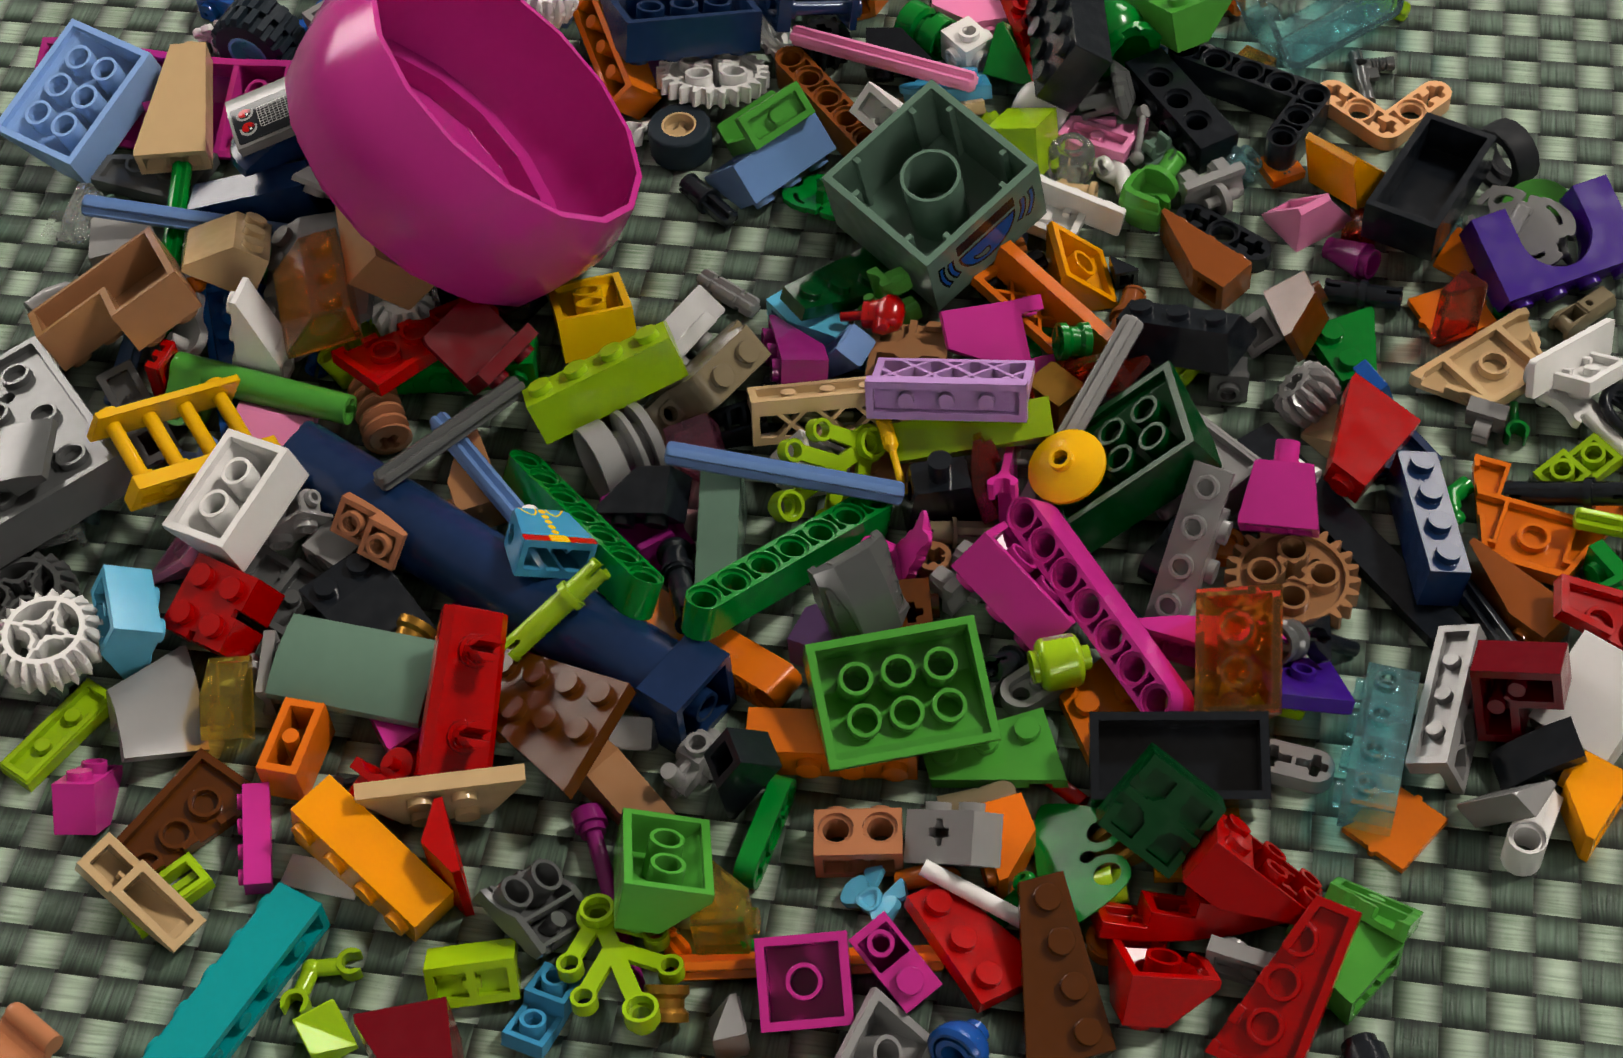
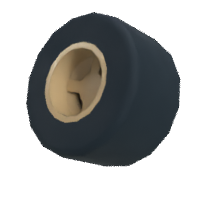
M673 104L657 111L648 123L651 156L658 165L665 169L674 171L691 170L701 166L710 158L713 151L711 122L704 110L698 107L694 108L689 104Z

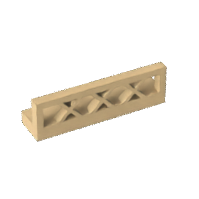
M866 376L746 387L747 403L751 413L753 447L776 445L782 440L789 439L799 429L805 431L797 422L807 412H817L822 417L828 419L831 424L849 430H854L856 426L867 423L877 427L875 419H866ZM848 408H856L864 414L854 425L844 426L836 419ZM777 415L785 422L777 432L761 434L760 417ZM897 420V421H892V422H893V423H897V422L908 421V420ZM820 425L816 427L819 436L822 433Z

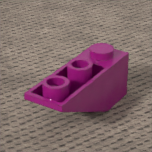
M769 315L768 328H762L761 342L771 353L770 357L765 361L766 366H770V381L776 382V384L828 380L829 358L824 344L778 316Z

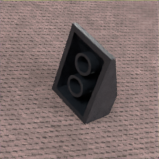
M358 549L298 590L307 615L311 617L396 632L398 628L396 624L397 619L401 613H406L425 621L437 631L435 625L393 572L357 553Z

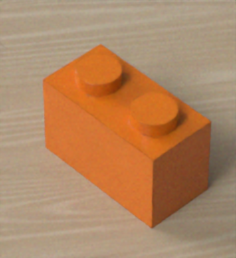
M285 697L255 767L261 782H269L271 796L300 801L312 790L336 732L324 703Z

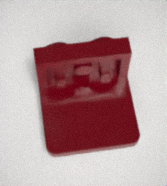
M462 298L423 337L422 342L476 396L487 386L494 389L509 376L505 368L512 361L519 365L534 350L530 342L539 333L529 323L515 332L488 304L473 303Z

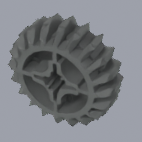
M37 550L30 557L24 554L0 569V608L2 606L0 620L7 619L5 616L6 608L16 609L19 607V598L26 602L34 599L35 591L42 595V597L47 596L52 588L59 595L68 589L75 597L82 595L79 588L80 583L76 575L72 573L70 566L64 560L59 561L53 553L44 556Z

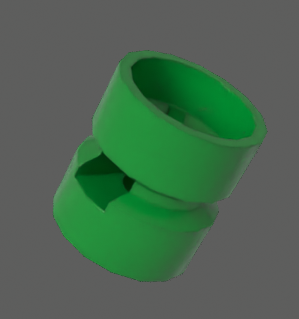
M911 0L899 12L894 27H901L933 60L939 61L943 59L941 57L940 30L957 21L939 11L936 13L933 7L920 0Z

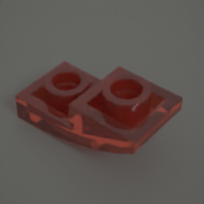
M980 431L973 434L971 476L977 506L984 524H987L999 518L998 494L995 496V500L988 499L986 480L997 475L995 463L1000 462L1001 458L993 440L985 441Z

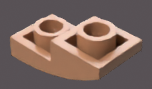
M351 492L342 495L330 528L331 532L358 545L357 553L390 571L395 570L408 535L388 515Z

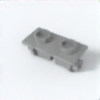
M303 489L300 491L263 545L269 546L272 550L289 549L296 541L308 534L315 533L318 527L333 519V514L321 512L320 493L315 489Z

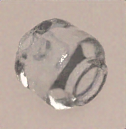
M1069 132L1055 138L1048 148V175L1054 181L1064 178L1067 179L1068 183H1087L1091 179L1095 168V147L1091 140L1075 132Z

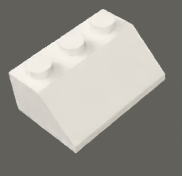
M228 428L162 523V526L198 552L245 572L309 477V474L289 448Z

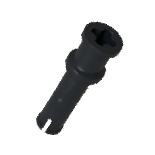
M671 537L660 543L656 556L659 564L662 566L660 573L664 577L663 584L669 589L675 629L679 634L685 635L681 629L684 600L687 589L693 586L695 582V564L691 561L693 558L691 544L681 537Z

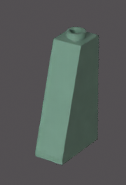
M700 471L694 584L744 557L748 513L744 478Z

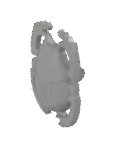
M1492 185L1490 189H1486L1485 193L1481 194V197L1477 199L1478 205H1484L1488 200L1489 214L1506 209L1522 245L1532 257L1545 253V256L1537 260L1551 266L1557 264L1563 258V254L1559 252L1557 244L1561 238L1566 236L1574 237L1576 233L1575 219L1566 207L1550 198H1541L1530 195L1526 203L1523 200L1526 198L1527 193L1514 187ZM1502 196L1513 198L1512 201L1506 203H1494L1497 198ZM1546 207L1556 210L1561 216L1563 224L1558 225L1556 217ZM1473 214L1469 215L1465 224L1467 225L1471 220L1475 219V216Z

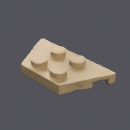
M1523 307L1514 310L1410 373L1409 384L1415 388L1465 406L1468 405L1471 395L1503 405L1523 395L1526 389V383L1523 380L1525 367L1530 359L1543 353L1540 349L1541 341L1537 331L1533 332L1529 324L1528 309Z
M522 763L354 783L355 803L399 823L411 824L414 827H425L433 799L442 797L449 819L455 818L458 822H471L480 819L481 815L491 814L526 783L525 766Z

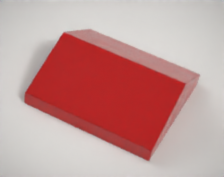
M438 797L433 799L420 842L429 868L454 891V905L468 917L475 915L457 840L443 798Z

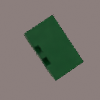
M1152 742L1098 806L1096 817L1098 825L1169 879L1185 861V856L1190 850L1196 848L1200 843V838L1206 831L1212 829L1227 810L1221 795Z

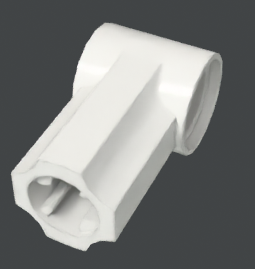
M1555 789L1537 817L1512 821L1508 828L1500 859L1504 868L1513 875L1521 877L1531 876L1541 867L1564 799ZM1518 846H1526L1531 850H1524Z

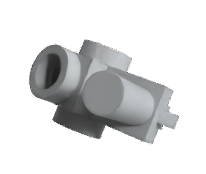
M713 728L708 729V731L698 729L696 732L690 733L677 748L675 755L677 762L675 764L667 762L661 766L660 774L665 779L663 783L672 789L670 796L675 799L680 795L687 798L698 784L704 786L709 779L713 780L704 753L720 736L721 733Z

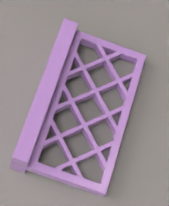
M878 357L873 374L867 375L865 379L866 419L1027 423L1028 402L1035 374V360Z

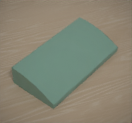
M294 613L276 651L265 695L269 699L284 701L285 697L324 703L328 711L420 729L435 640Z

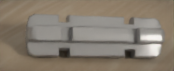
M704 269L701 274H698L696 278L697 286L701 285L717 300L734 310L738 309L739 313L748 318H752L759 312L761 308L760 299L749 292L744 294V289L723 277L718 279L719 275L710 269Z

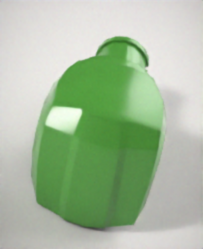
M1168 149L1158 165H1145L1142 169L1134 171L1125 181L1120 193L1118 206L1126 209L1125 220L1127 223L1146 231H1159L1161 210L1164 208L1171 209V200L1175 198L1179 190L1178 181L1175 177L1186 165V158L1180 151L1177 150L1173 158L1170 159L1174 149Z

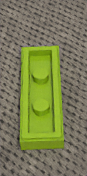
M87 678L0 762L2 773L32 792L109 717L106 697L107 690L90 678Z

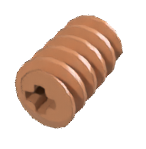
M354 378L348 386L347 393L357 398L355 419L365 447L372 453L379 455H390L407 448L412 442L413 434L401 405L402 402L397 394V388L381 397Z

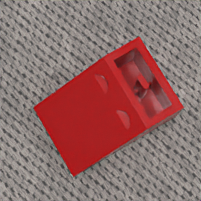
M1223 814L1212 829L1206 831L1200 838V843L1196 848H1192L1185 856L1186 859L1182 863V882L1218 910L1295 925L1315 896L1323 897L1322 884L1308 870L1301 868L1298 871L1286 862L1284 853L1273 843L1265 841L1263 844L1252 836L1250 828L1239 817L1233 814L1227 817Z

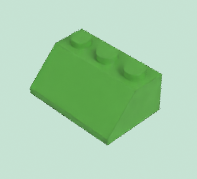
M623 808L613 851L614 928L624 929L631 933L646 932L660 934L713 903L715 892L710 820Z

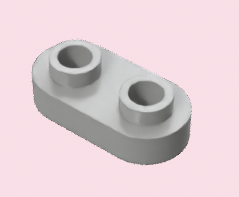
M1026 664L1002 681L1000 686V703L1006 712L1011 715H1017L1045 707L1058 699L1059 695L1066 689L1052 692L1045 691L1040 683L1034 684L1032 682L1029 666ZM1017 697H1025V698H1027V699H1026V700H1017V699H1015V698H1017Z

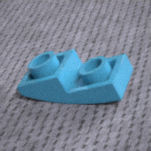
M545 961L524 988L523 1004L501 1032V1045L534 1058H544L572 1012L569 998L570 993L574 988L580 986L585 976L575 983H565L559 979L556 965Z

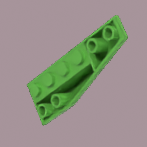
M1125 0L1139 10L1144 22H1148L1162 36L1160 44L1177 53L1208 42L1232 0Z

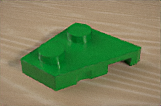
M1372 306L1328 320L1311 348L1323 366L1326 365L1335 373L1334 376L1339 380L1341 391L1345 390L1351 377L1355 374L1353 367L1364 359L1377 371L1375 310Z

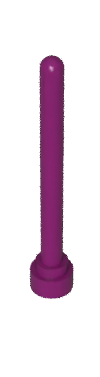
M586 803L575 808L570 815L574 831L577 835L581 836L582 840L587 841L601 894H606L614 900V872L603 837L608 826L604 806L600 803ZM616 932L620 942L634 945L631 935ZM630 965L641 991L644 992V984L646 983L642 969Z

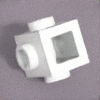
M966 16L940 30L941 57L947 64L960 68L973 66L977 67L978 71L984 70L993 35L989 30L982 28L970 16Z

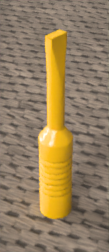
M875 419L883 449L890 455L896 480L902 481L905 484V494H907L908 490L897 454L899 443L892 419Z

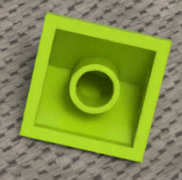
M1056 107L1007 108L989 125L1037 163L1042 175L1060 158Z

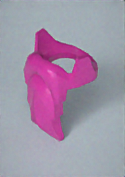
M926 510L920 512L914 528L908 531L905 538H901L897 544L886 540L898 580L915 578L932 546L933 532ZM871 535L865 536L860 542L869 538Z

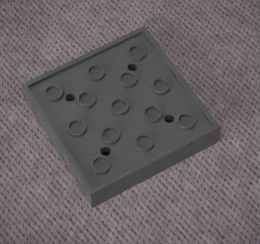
M36 335L0 355V428L23 421L48 418L56 420L58 428L48 480L19 497L7 488L0 491V569L124 496L132 477L128 467L109 437L90 443L87 434L93 415L36 338Z

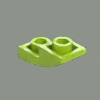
M1594 432L1570 452L1564 448L1533 471V477L1538 481H1584L1585 477H1595L1596 481H1602L1623 466V457Z

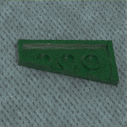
M863 247L783 286L780 299L801 321L857 309L863 304L864 295L868 293L874 294L866 271L875 266L883 273H886L889 269ZM910 289L899 295V297L905 298L918 294L913 289Z

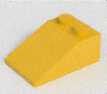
M619 272L569 281L548 293L565 364L579 359L585 360L599 353L605 345L612 342H621L634 336L637 332L633 307Z

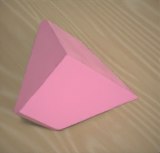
M1329 193L1290 199L1262 214L1264 221L1295 252L1355 223L1348 214L1331 200Z

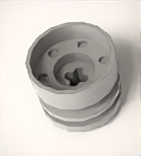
M637 402L627 405L624 408V414L619 410L610 414L612 432L599 419L573 431V441L581 464L600 498L610 493L636 466H671L664 462L666 448L659 430L648 413Z

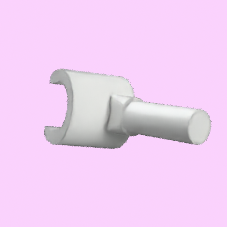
M650 119L641 123L635 121L626 122L632 133L635 147L642 146L644 133L648 131Z

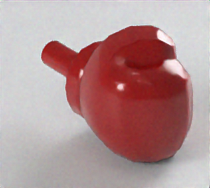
M888 294L881 299L863 301L861 311L840 312V321L861 320L864 329L871 328V332L874 334L886 335L899 331L905 317V305L899 296Z

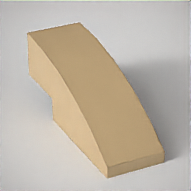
M110 832L76 863V872L133 923L173 954L207 921L143 859L139 861Z

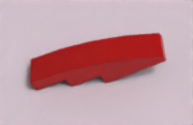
M1188 886L1184 896L1141 890L1137 906L1108 902L1090 915L1098 938L1139 942L1194 941L1209 939L1211 934L1219 937L1232 936L1284 924L1283 922L1218 910Z

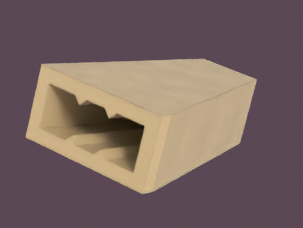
M187 41L181 44H170L133 149L134 159L142 175L172 172V165L178 160L181 162L188 161L192 165V171L213 169V60L206 42Z

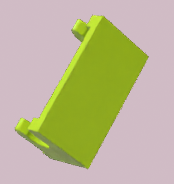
M512 938L427 949L423 974L428 1000L447 997L452 1009L521 999L522 974L521 968H518L517 942Z

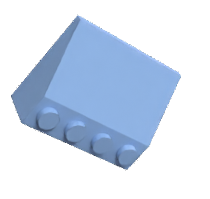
M72 18L0 116V135L60 173L90 186L92 175L107 155L114 153L144 111L142 102L151 100L162 67L150 52Z

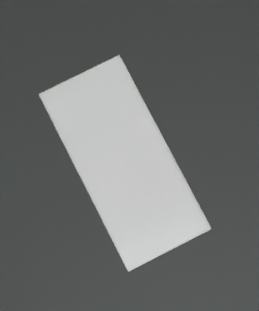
M292 854L280 881L292 888L349 900H355L357 896L353 889L316 858Z

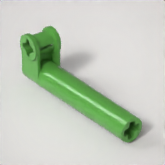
M182 351L174 355L169 366V379L165 394L205 383L214 377L224 378L237 374L241 381L233 398L235 400L343 425H350L356 415L357 398L352 394ZM211 409L201 411V414H199L204 424L209 420ZM182 417L167 421L173 426L186 425Z

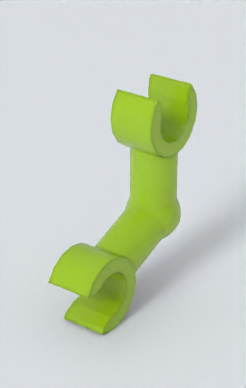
M350 947L341 951L334 958L305 960L302 963L301 972L294 988L288 989L280 998V1008L283 1014L286 1015L289 1006L295 1001L303 1002L299 1010L300 1015L312 1009L309 996L318 977L341 975L344 980L352 982L363 978L361 968H345L348 962L363 959L361 950Z

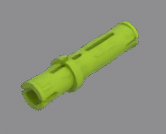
M595 557L589 559V562L567 582L562 580L556 586L557 591L506 637L505 651L507 649L511 650L508 655L514 661L519 662L522 656L574 609L580 610L585 605L584 600L611 577L606 568L604 570L599 569L603 565Z

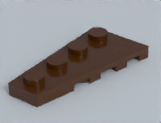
M1059 871L1019 882L1017 890L1022 962L1021 987L1023 988L1025 1058H1094L1115 1052L1117 1050L1064 872Z

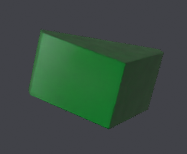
M1002 21L996 25L983 74L1024 86L1032 81L1012 32L1011 25Z

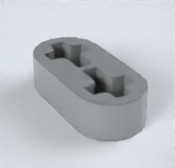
M1270 739V756L1277 758L1274 766H1270L1271 784L1312 794L1322 793L1330 788L1334 778L1335 763L1328 753L1307 746ZM1312 766L1320 768L1317 777L1309 775Z

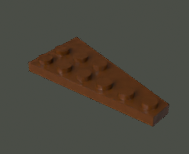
M507 649L504 653L496 732L572 800L635 696L636 691L628 682L528 652L521 657L519 662H516L508 655L511 650Z

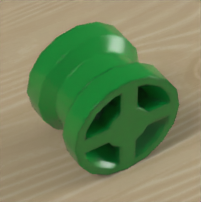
M1066 322L1054 325L1052 350L1057 361H1067L1070 357H1076L1078 360H1089L1091 358L1094 336L1089 322H1078L1076 326H1069Z

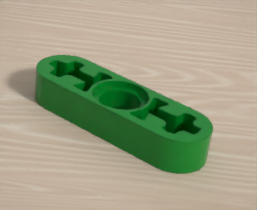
M775 774L768 782L737 856L733 871V884L757 890L760 886L791 811L797 789L796 779Z

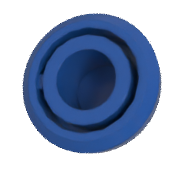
M976 1019L948 1021L939 1025L928 1037L927 1044L931 1058H989L990 1056L987 1041L989 1038L988 1030L983 1023Z

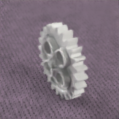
M718 54L710 59L687 57L682 58L678 62L659 61V66H656L657 89H661V95H668V100L679 99V104L681 105L689 102L692 103L694 108L704 104L707 109H710L713 105H718L720 108L725 109L726 104L739 107V102L749 104L751 103V98L757 99L761 94H765L767 88L770 87L769 66L764 65V60H757V55L735 56L731 54Z

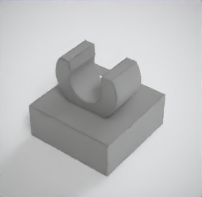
M1471 395L1465 414V424L1473 426L1470 442L1486 447L1491 432L1503 435L1509 421L1510 406Z

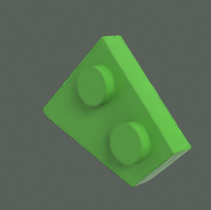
M1339 876L1330 882L1324 897L1363 914L1361 917L1362 921L1402 943H1405L1416 931L1424 913Z

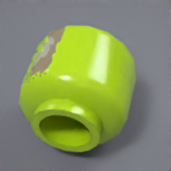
M1073 633L1039 638L1035 641L1033 650L1027 652L1032 682L1034 684L1040 683L1041 687L1048 692L1081 686L1085 681L1086 670L1093 668L1088 644L1081 645Z

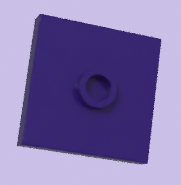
M1249 652L1246 666L1270 707L1352 715L1355 700L1331 661L1317 664L1310 658H1301L1281 666H1271L1265 663L1258 653Z

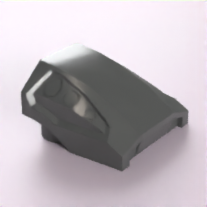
M877 529L870 533L871 536L831 560L817 568L812 566L807 569L815 602L826 622L832 640L899 628L903 625L910 606L903 597L893 568L888 544L883 534Z
M539 858L522 872L519 870L514 875L504 878L498 885H492L489 888L486 887L480 890L472 900L482 906L495 923L517 942L528 955L537 960L576 937L580 930L576 921V913L585 897L574 883L563 878L561 870L555 863Z

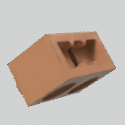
M876 805L871 808L847 809L842 806L814 809L813 857L816 878L856 877L864 875L866 868L882 865L886 870L884 876H894L897 870L904 869L902 807L891 808L886 805ZM878 836L888 837V839L883 841L874 840ZM834 837L845 838L844 840L839 842L829 841Z

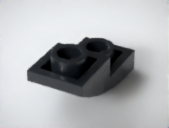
M1571 716L1526 733L1488 754L1501 790L1546 781L1545 775L1588 762Z

